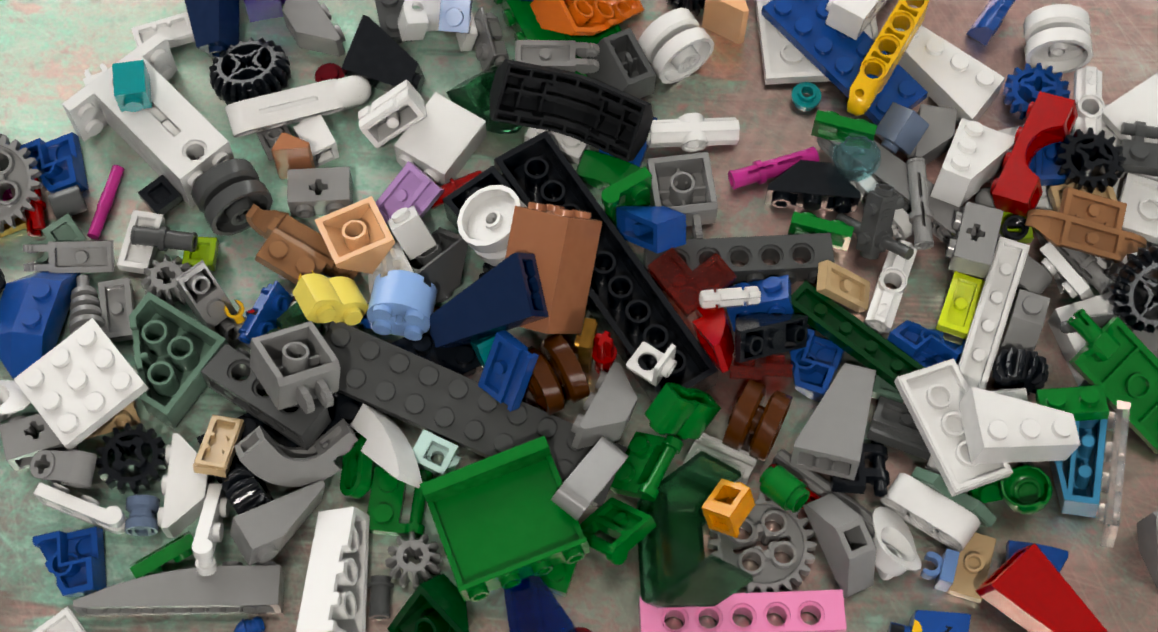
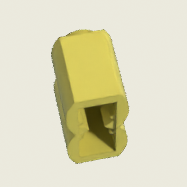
M315 273L302 275L292 291L306 319L313 323H329L334 321L335 323L343 322L350 326L356 325L361 322L369 306L355 281L343 276L327 278L322 274Z

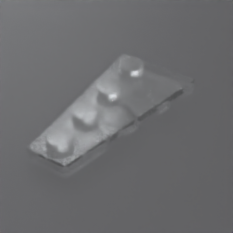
M1117 400L1115 412L1109 411L1106 431H1112L1111 442H1105L1103 461L1109 462L1108 473L1102 472L1100 492H1106L1105 504L1099 503L1097 523L1102 524L1101 547L1114 548L1119 529L1131 402Z

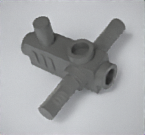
M880 183L876 184L875 190L868 192L866 205L863 208L862 223L844 213H839L836 216L835 220L843 221L847 225L854 227L853 232L856 233L857 237L856 249L861 251L860 255L862 257L878 259L879 253L885 252L886 249L906 260L913 256V248L893 239L891 226L895 210L902 209L905 206L904 198L894 192V187Z

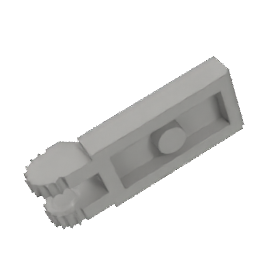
M517 40L515 42V61L570 72L577 71L581 74L597 73L600 69L599 61L591 59V57L599 55L600 47L591 42H576V40Z
M113 240L49 241L48 244H23V252H48L49 263L28 262L23 264L24 271L114 272Z

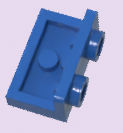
M789 275L772 276L764 280L748 283L741 282L727 287H742V290H744V287L757 286L759 291H761L760 303L758 305L746 306V303H744V306L727 307L726 310L734 332L735 321L738 317L756 313L795 314L792 307Z

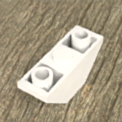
M173 433L172 443L166 446L165 461L166 464H169L168 475L163 476L161 483L162 495H165L164 507H159L157 515L158 526L161 527L167 538H175L200 517L209 483L214 482V476L194 473L193 463L197 452L179 433Z

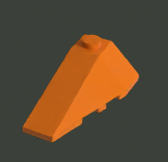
M533 0L530 4L536 20L542 29L579 36L596 35L644 11L640 0Z

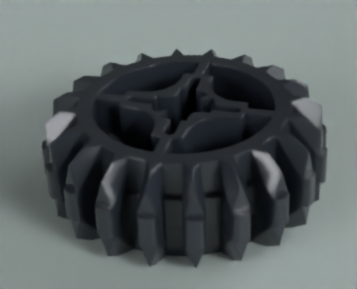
M251 37L247 42L240 40L239 44L230 45L228 50H221L219 52V57L213 58V65L209 67L210 83L219 99L225 101L227 105L279 92L282 88L288 87V80L291 78L290 62L281 46L275 45L273 40L266 42L264 38H260L258 41H254Z
M1150 245L1148 250L1138 248L1137 256L1132 253L1127 254L1128 262L1126 264L1122 262L1117 263L1121 270L1118 274H1110L1112 279L1115 280V284L1107 286L1109 292L1113 293L1107 300L1114 306L1112 309L1114 315L1135 331L1144 330L1147 333H1153L1155 329H1158V247ZM1147 284H1149L1152 287V290L1156 292V295L1151 292V289L1147 286Z

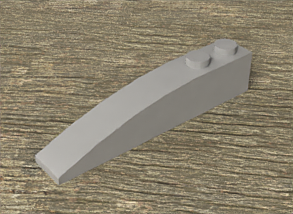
M226 561L222 563V566H217L216 572L210 576L199 575L196 568L178 569L143 576L73 600L72 607L80 616L283 614L285 574L281 566L276 565L273 561L265 563L259 561L256 565L250 566L243 565L237 561Z

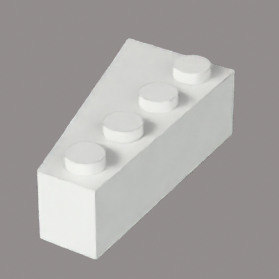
M356 507L318 512L296 632H366L370 516Z

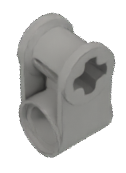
M40 450L34 455L30 463L31 474L35 478L50 480L52 483L62 486L90 489L97 455L79 450Z

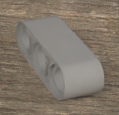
M602 436L551 498V501L578 521L629 456L606 437Z

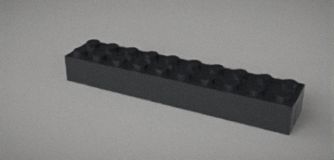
M544 131L495 158L494 167L511 185V189L527 207L529 201L554 204L569 210L575 209L590 212V219L603 221L586 308L593 318L596 319L602 331L611 333V338L617 352L625 364L642 342L650 344L662 353H665L671 344L676 345L674 360L677 361V364L668 378L663 376L656 387L632 372L650 400L653 402L664 385L669 382L679 384L687 389L695 388L704 392L715 386L719 370L549 133ZM645 354L639 358L638 364L644 370H652L657 364V360L654 356Z

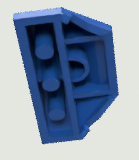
M39 271L6 283L0 299V360L13 379L56 346L70 308L71 291L77 287L76 277L81 275V273H49V271Z

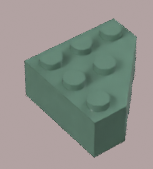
M148 291L129 315L136 369L138 375L149 387L147 391L140 395V399L149 414L175 429L207 387L201 371L218 351L228 343L226 338Z

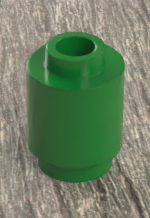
M781 465L767 468L760 477V491L785 511L790 510L796 513L805 505L810 496V492L806 489V484Z

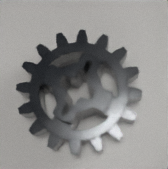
M1091 127L1088 128L1086 134H1083L1080 129H1077L1073 136L1068 134L1057 150L1058 156L1055 164L1062 165L1057 172L1058 175H1067L1066 185L1074 182L1076 183V189L1081 190L1082 187H1087L1088 193H1093L1096 187L1101 193L1105 192L1108 185L1113 187L1118 178L1123 174L1125 169L1122 166L1126 161V157L1119 156L1123 147H1114L1113 145L1116 138L1113 136L1107 140L1104 138V130H1101L1096 135Z
M126 423L125 431L120 432L116 427L112 428L114 434L112 438L108 436L102 437L106 443L105 447H96V452L101 456V458L96 460V466L100 469L97 473L102 480H106L105 483L110 489L117 486L119 492L124 494L127 488L130 487L134 494H138L139 486L143 485L149 490L151 489L149 483L151 479L155 481L161 480L157 473L158 470H167V465L162 460L165 459L166 449L163 448L165 443L161 437H157V433L153 428L146 432L144 425L139 423L136 430H133L131 425ZM152 448V460L149 463L148 456L151 454L150 449ZM114 454L115 461L112 463L113 468H111V458ZM124 455H126L127 457H132L134 459L137 457L139 462L129 458L126 460Z

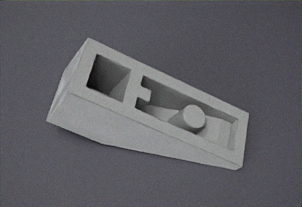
M323 480L233 517L230 535L248 566L259 561L261 563L268 562L282 550L321 503L326 486Z

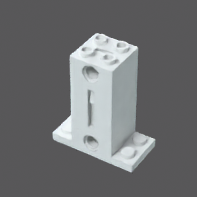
M158 31L117 62L144 60L150 76L152 108L142 109L138 112H121L114 97L112 67L62 103L76 134L84 142L91 136L99 134L103 127L108 124L159 176L163 174L181 194L182 199L193 208L196 203L192 198L191 191L198 178L211 167L234 159L229 141L168 82L178 69L167 39Z

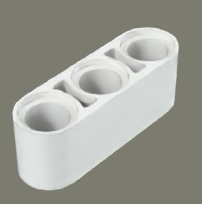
M899 473L888 488L887 494L881 498V503L884 507L895 511L903 520L955 551H962L981 525L978 517L972 512L905 473Z

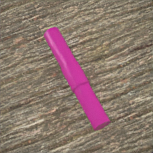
M119 165L112 166L105 188L102 191L87 236L91 239L99 240L108 213L111 210L115 194L124 173V168Z

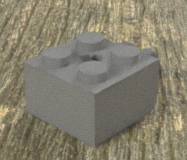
M702 152L648 158L647 169L652 175L650 205L665 206L686 214V225L692 226L694 239H703L702 225L715 223L718 210L709 153Z
M312 321L251 339L250 368L277 410L299 404L303 412L309 414L314 412L315 405L313 399L316 398L325 408L333 405L332 393L339 391L341 368L338 358Z

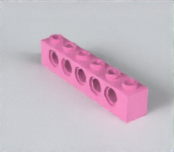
M843 590L639 597L638 604L640 632H846L847 630ZM810 612L814 614L817 618V623L814 625L804 623L801 619V613ZM771 613L779 614L783 618L784 624L781 626L770 624L767 620V615ZM738 614L745 615L750 620V625L739 627L734 623L733 617ZM711 616L715 619L717 625L710 629L704 628L700 624L699 618ZM669 617H677L682 621L683 627L678 630H672L666 626L665 620Z

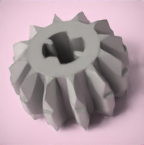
M165 254L163 262L160 263L153 259L152 264L154 268H144L146 278L141 280L145 295L149 291L173 307L177 301L185 305L186 301L182 297L175 279L192 266L188 263L182 264V258L179 256L171 261L170 257Z
M411 531L408 535V541L398 536L396 541L399 547H388V553L392 557L386 559L385 564L386 567L392 569L389 573L392 580L400 578L399 584L403 588L412 581L413 588L416 590L420 580L425 582L431 579L429 574H440V567L436 564L441 563L443 557L442 554L436 553L439 549L436 541L428 543L429 538L425 533L421 535L419 540H416L415 533ZM413 556L416 560L419 559L420 563L415 565L413 562H409L408 559Z

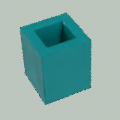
M144 60L112 64L114 97L121 112H138L142 109L152 108L150 76Z

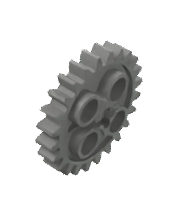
M4 134L0 138V160L9 159V165L5 170L0 171V233H4V224L6 223L15 229L16 223L14 219L17 217L23 221L27 220L23 212L25 210L34 212L35 208L30 204L31 200L41 199L34 192V189L43 188L39 181L34 180L42 175L39 169H32L37 165V160L34 157L28 158L31 152L26 147L19 150L21 143L15 139L9 144V138ZM14 188L15 196L13 199L3 201L4 192Z
M760 492L758 500L755 501V506L740 526V528L745 529L749 533V538L738 539L710 529L709 535L715 539L708 541L707 548L716 551L710 554L709 561L719 562L715 567L714 573L725 572L723 584H728L733 580L736 583L734 587L735 593L742 587L746 588V593H753V591L760 593L767 591L779 592V588H782L784 592L791 591L790 582L800 586L803 580L799 574L808 576L811 569L806 564H813L815 556L808 552L815 551L817 543L807 541L815 533L811 529L804 530L809 522L808 517L798 519L797 516L800 510L796 513L790 510L785 511L771 499L770 501H765L764 494ZM775 521L780 525L781 530L778 532L769 531L765 523ZM785 537L790 539L789 542L780 540ZM757 541H761L763 546L768 545L767 550H762L761 546H756ZM735 549L744 550L742 553L735 554L733 552V550ZM784 552L789 555L791 561L780 563L775 559L774 554ZM746 559L754 560L758 564L759 569L755 571L746 570L742 565V561Z

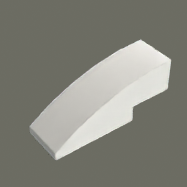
M362 404L350 425L367 439L361 452L397 480L420 488L422 479L419 466L405 434L385 413Z

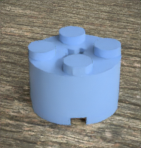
M390 270L387 276L381 277V274L377 275L367 310V318L373 324L372 330L380 335L394 334L404 336L412 341L421 340L423 334L430 328V315L434 311L437 297L436 286L431 283V287L423 283V276L405 270Z

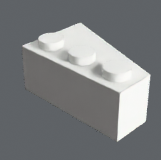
M961 118L930 196L961 207L980 190L985 182H990L998 171L1003 170L1004 157L1007 152H1012L1015 145V137L983 126L977 121Z
M972 386L959 402L971 464L1065 461L1081 445L1072 413Z

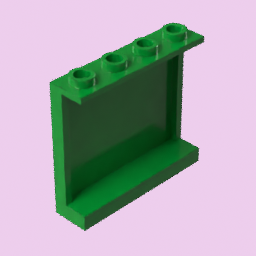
M545 435L420 484L458 585L459 593L464 602L468 600L472 602L480 601L489 596V592L501 587L503 589L513 588L521 583V579L531 575L543 576L551 572L554 566L564 562L567 564L576 563L582 560L585 554L590 552L587 538L584 536L579 521H576L551 501V498L563 482L551 455Z

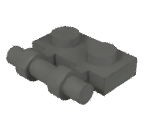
M1135 121L1134 124L1123 122L1120 133L1132 136V140L1123 139L1120 144L1123 150L1119 156L1126 157V161L1122 166L1125 169L1124 172L1158 176V144L1144 142V138L1158 139V127L1146 126V122Z

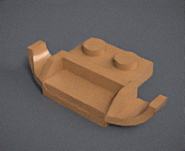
M1071 187L1063 190L1059 212L1033 209L1027 213L1025 226L1037 229L1054 246L1065 247L1114 261V263H1121L1125 255L1136 253L1138 248H1146L1147 240L1144 237L1122 230L1127 203Z
M253 204L245 215L248 224L259 235L267 239L256 254L255 261L297 285L299 274H312V270L316 274L324 273L331 278L343 276L353 280L358 274V271L336 268L321 234L294 219L289 213L276 210H262L259 206Z

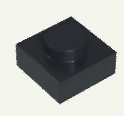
M163 174L138 192L141 200L156 214L164 215L183 201L181 194Z

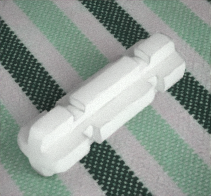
M757 286L744 287V290H742V287L716 289V292L713 289L702 290L699 294V304L703 309H712L716 305H718V308L744 306V303H746V306L758 305L760 303L761 291H759Z

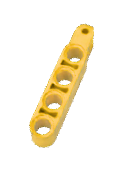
M929 0L898 1L861 63L859 74L850 87L847 112L855 116H861L870 108L877 94L885 87L924 21ZM909 5H915L918 8H912ZM895 28H902L905 31H897ZM881 51H888L891 55H885ZM873 74L878 78H869L866 75Z

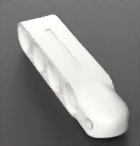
M352 75L238 101L225 106L233 136L241 137L298 123L306 118H313L320 114L321 116H326L359 107L370 98L372 89L366 78Z

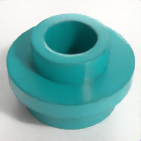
M810 82L797 84L791 94L792 102L802 111H810L817 107L822 97L820 89ZM802 93H807V94H810L811 96H810V97H806V96H804Z

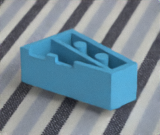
M1107 419L1075 421L1081 445L1067 460L1049 461L1061 513L1096 517L1100 501Z

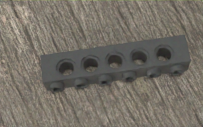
M831 233L686 239L685 245L658 254L645 248L643 251L644 267L661 291L669 290L671 287L698 289L702 286L716 285L719 288H727L741 282L748 283L764 280L772 276L779 277L789 275L791 284L797 281H809L810 283L817 284L819 262L825 260L834 262ZM802 258L807 263L800 264L797 263L794 259ZM770 259L773 260L776 264L767 265L763 262V260ZM741 261L745 265L738 267L732 264V262ZM709 262L712 263L714 267L705 268L701 265V263ZM676 263L682 265L683 268L676 270L669 265Z

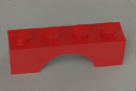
M1040 91L1035 102L1032 101L1029 104L1026 113L1027 120L1023 127L1018 128L1012 152H1007L1002 164L1003 171L999 178L994 179L991 186L990 195L993 196L996 209L1027 217L1028 211L1036 208L1043 191L1040 178L1029 168L1031 160L1043 147L1052 143L1063 142L1068 134L1070 135L1078 117L1075 100Z

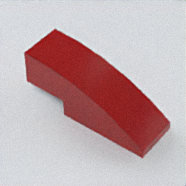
M699 302L693 304L698 319L692 321L699 344L722 373L729 371L733 360L734 338L724 308H718V305H716L712 309H703Z

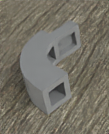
M343 418L317 439L308 450L302 447H287L277 443L260 425L237 443L234 448L241 463L260 479L279 486L301 487L325 480L340 471L341 469L336 458L348 453L358 439L352 427Z

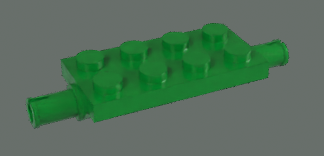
M1084 309L1078 310L1073 314L1075 319L1070 317L1067 323L1076 330L1086 343L1069 363L1091 386L1103 385L1107 403L1146 445L1158 455V359L1119 317H1112L1101 329Z

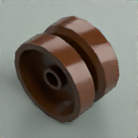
M554 334L541 342V351L533 346L528 347L527 351L531 354L536 353L539 357L527 387L539 408L547 412L548 416L564 409V397L574 404L589 396L590 390L582 367L562 335Z
M750 379L741 397L739 396L734 405L722 444L735 450H740L751 434L753 437L748 449L749 456L765 462L780 432L793 397L777 390L771 395L766 407H764L762 404L767 393L766 385Z

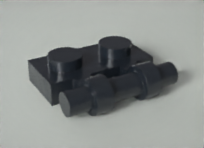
M871 440V444L863 443L855 480L830 475L831 492L864 494L866 483L874 487L875 496H885L887 494V486L890 484L889 472L885 467V462L888 460L887 447ZM864 459H869L872 462V468H865Z

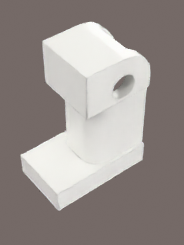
M441 0L404 1L398 18V28L402 41L423 40L426 32L439 30ZM419 6L420 9H413L412 7ZM472 9L470 32H455L460 51H472L478 35Z

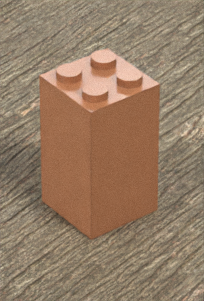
M529 201L528 207L515 206L505 259L517 252L535 254L549 315L547 318L519 327L545 334H581L603 221L590 219V212L575 209L569 210L554 204Z

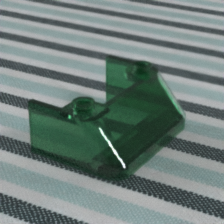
M700 451L662 479L658 487L659 494L654 502L639 499L636 509L652 516L657 525L642 541L638 542L641 598L645 603L656 608L713 607L753 581L751 574L714 555H710L705 559L702 527L707 522L701 507L721 478L735 482L741 477V472L703 451Z

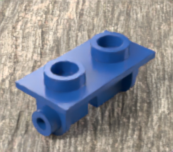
M275 281L273 285L268 284L267 287L261 289V294L252 308L257 314H249L243 326L238 330L240 334L238 339L241 342L250 344L252 338L275 332L294 299L278 281Z

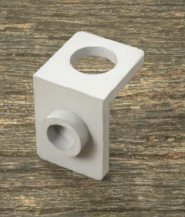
M642 342L626 363V367L656 387L663 376L665 378L670 376L677 364V361L674 360L676 345L671 344L666 352L662 353L650 344ZM650 354L656 358L657 364L652 370H644L638 364L639 358L642 355Z

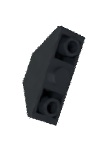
M800 160L768 184L765 204H770L777 208L792 206L803 207L809 211L825 209L834 210L837 213L856 212L861 192L832 163Z
M756 313L736 318L735 362H746L806 347L808 316Z

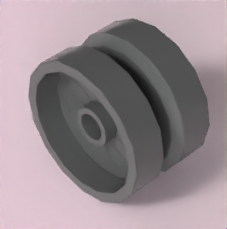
M231 159L211 167L198 178L191 191L192 198L200 212L204 213L208 225L213 233L219 236H231L247 230L251 226L248 224L245 215L252 205L255 204L262 210H270L273 202L270 192L264 183L259 180L256 170L245 159Z

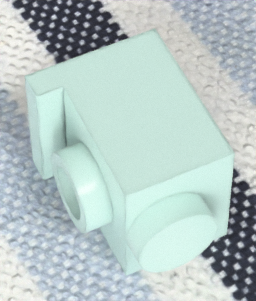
M424 429L413 448L419 468L430 471L437 477L457 470L462 461V458L458 456L460 452L458 445ZM441 454L444 456V460L440 464H435L432 462L434 455Z

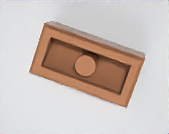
M282 132L271 150L279 178L287 179L289 169L315 168L309 142Z

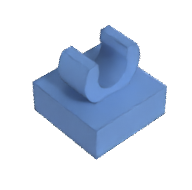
M948 548L942 556L936 552H927L924 560L933 562L936 569L929 570L923 568L920 576L927 580L936 578L933 589L947 592L954 581L960 552Z

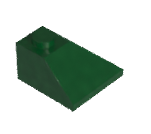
M442 573L419 584L387 629L390 632H469L467 605L463 601L458 588Z

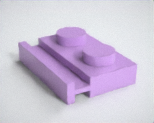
M408 161L375 203L387 224V221L391 219V216L397 210L404 207L409 208L413 205L421 218H423L444 190L435 184L415 164Z

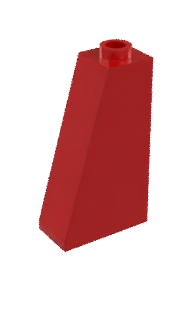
M1035 543L1017 550L975 590L980 597L1028 632H1108Z

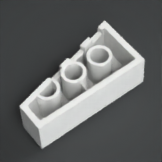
M922 25L898 63L928 92L927 99L930 97L939 107L957 109L956 124L958 126L961 118L978 122L997 98L1005 80V77ZM895 28L897 31H905L902 28Z

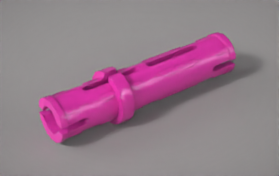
M812 146L808 149L764 162L757 160L750 166L730 170L728 172V180L733 190L753 183L761 185L766 183L767 179L780 176L800 160L819 162V155L816 148Z

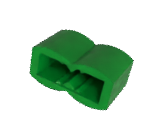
M669 382L664 385L644 414L649 419V425L655 432L661 435L666 433L687 440L688 438L699 439L721 408L708 393L695 388L687 389L679 384Z

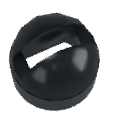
M1019 215L1008 217L1002 224L1003 236L1014 241L1024 238L1029 230V227L1025 226L1026 219ZM1007 228H1008V229H1019V228H1021V233H1020V232H1008Z

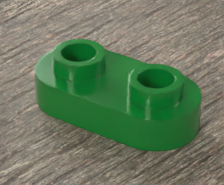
M355 433L358 441L354 443L348 453L343 455L340 490L345 496L359 499L371 488L373 460L361 452L367 439L360 433Z

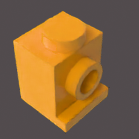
M721 478L701 508L709 529L737 538L740 534L739 528L755 506V501L750 487L741 482H732Z

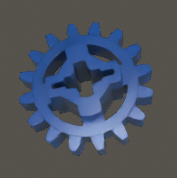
M1026 63L1023 71L1016 67L1013 75L1008 74L1002 94L1005 95L1004 104L1011 105V114L1017 111L1020 112L1019 119L1023 120L1026 117L1029 104L1032 101L1035 102L1040 91L1069 98L1070 91L1067 90L1069 82L1061 81L1062 72L1053 74V66H1049L1045 70L1042 69L1041 63H1037L1036 68H1032L1029 63Z

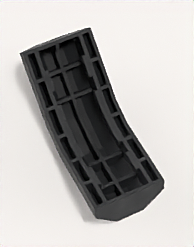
M505 59L496 70L490 91V118L492 121L560 133L573 137L626 162L633 161L646 142L653 121L650 103L605 83L570 71Z

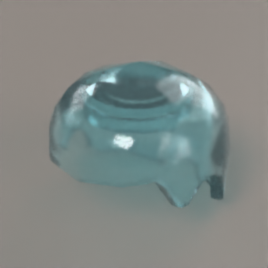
M848 136L839 146L834 145L832 161L842 177L849 181L859 182L871 177L879 169L881 151L874 141L864 136Z

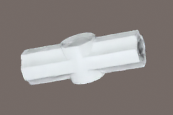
M1085 66L1084 68L1076 69L1074 72L1073 100L1076 102L1078 117L1073 126V135L1077 129L1086 134L1089 127L1093 129L1094 134L1098 135L1101 131L1102 114L1105 109V103L1102 100V71H1099L1097 67ZM1083 110L1090 112L1092 115L1085 113Z
M687 113L678 119L653 120L646 144L649 148L681 147L686 152H697L705 149L707 146L737 145L740 132L739 120H736V117L704 118L700 113Z
M902 239L898 241L913 248V256L906 260L888 250L864 323L877 333H890L918 250L914 248L911 242ZM891 283L895 285L897 289H889L888 287H886L885 284Z

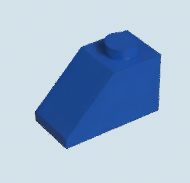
M665 206L616 207L617 230L626 241L657 254L686 244V214Z

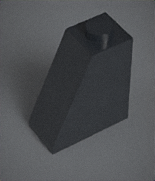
M363 15L341 67L345 76H362L369 81L371 87L386 92L407 79L420 92L424 83V75L419 63L369 16Z

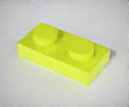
M955 271L935 329L966 340L985 281Z

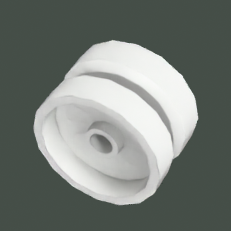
M1054 4L1034 10L1026 17L1023 23L1026 41L1025 59L1032 68H1036L1037 63H1041L1042 69L1046 70L1049 66H1053V74L1059 72L1064 74L1083 68L1091 61L1093 48L1090 37V17L1083 8L1072 4Z
M686 8L674 9L661 15L646 28L638 40L649 63L652 64L654 72L662 83L666 84L679 82L693 74L708 60L714 49V42L704 28H699L698 21L689 9Z
M489 185L477 190L465 201L460 209L457 220L458 231L462 238L484 262L492 266H497L505 260L515 206L527 207L511 188L503 185Z

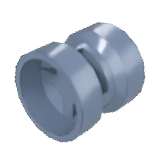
M142 494L127 497L126 510L130 514L129 518L125 520L124 532L132 536H152L157 534L159 526L155 514L160 507V499L152 495Z

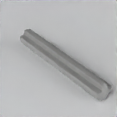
M781 449L776 454L772 463L777 466H783L798 479L801 478L806 487L820 497L833 493L862 516L869 534L873 538L875 532L870 511L845 493L831 492V483L815 471L789 466L792 455L785 449Z

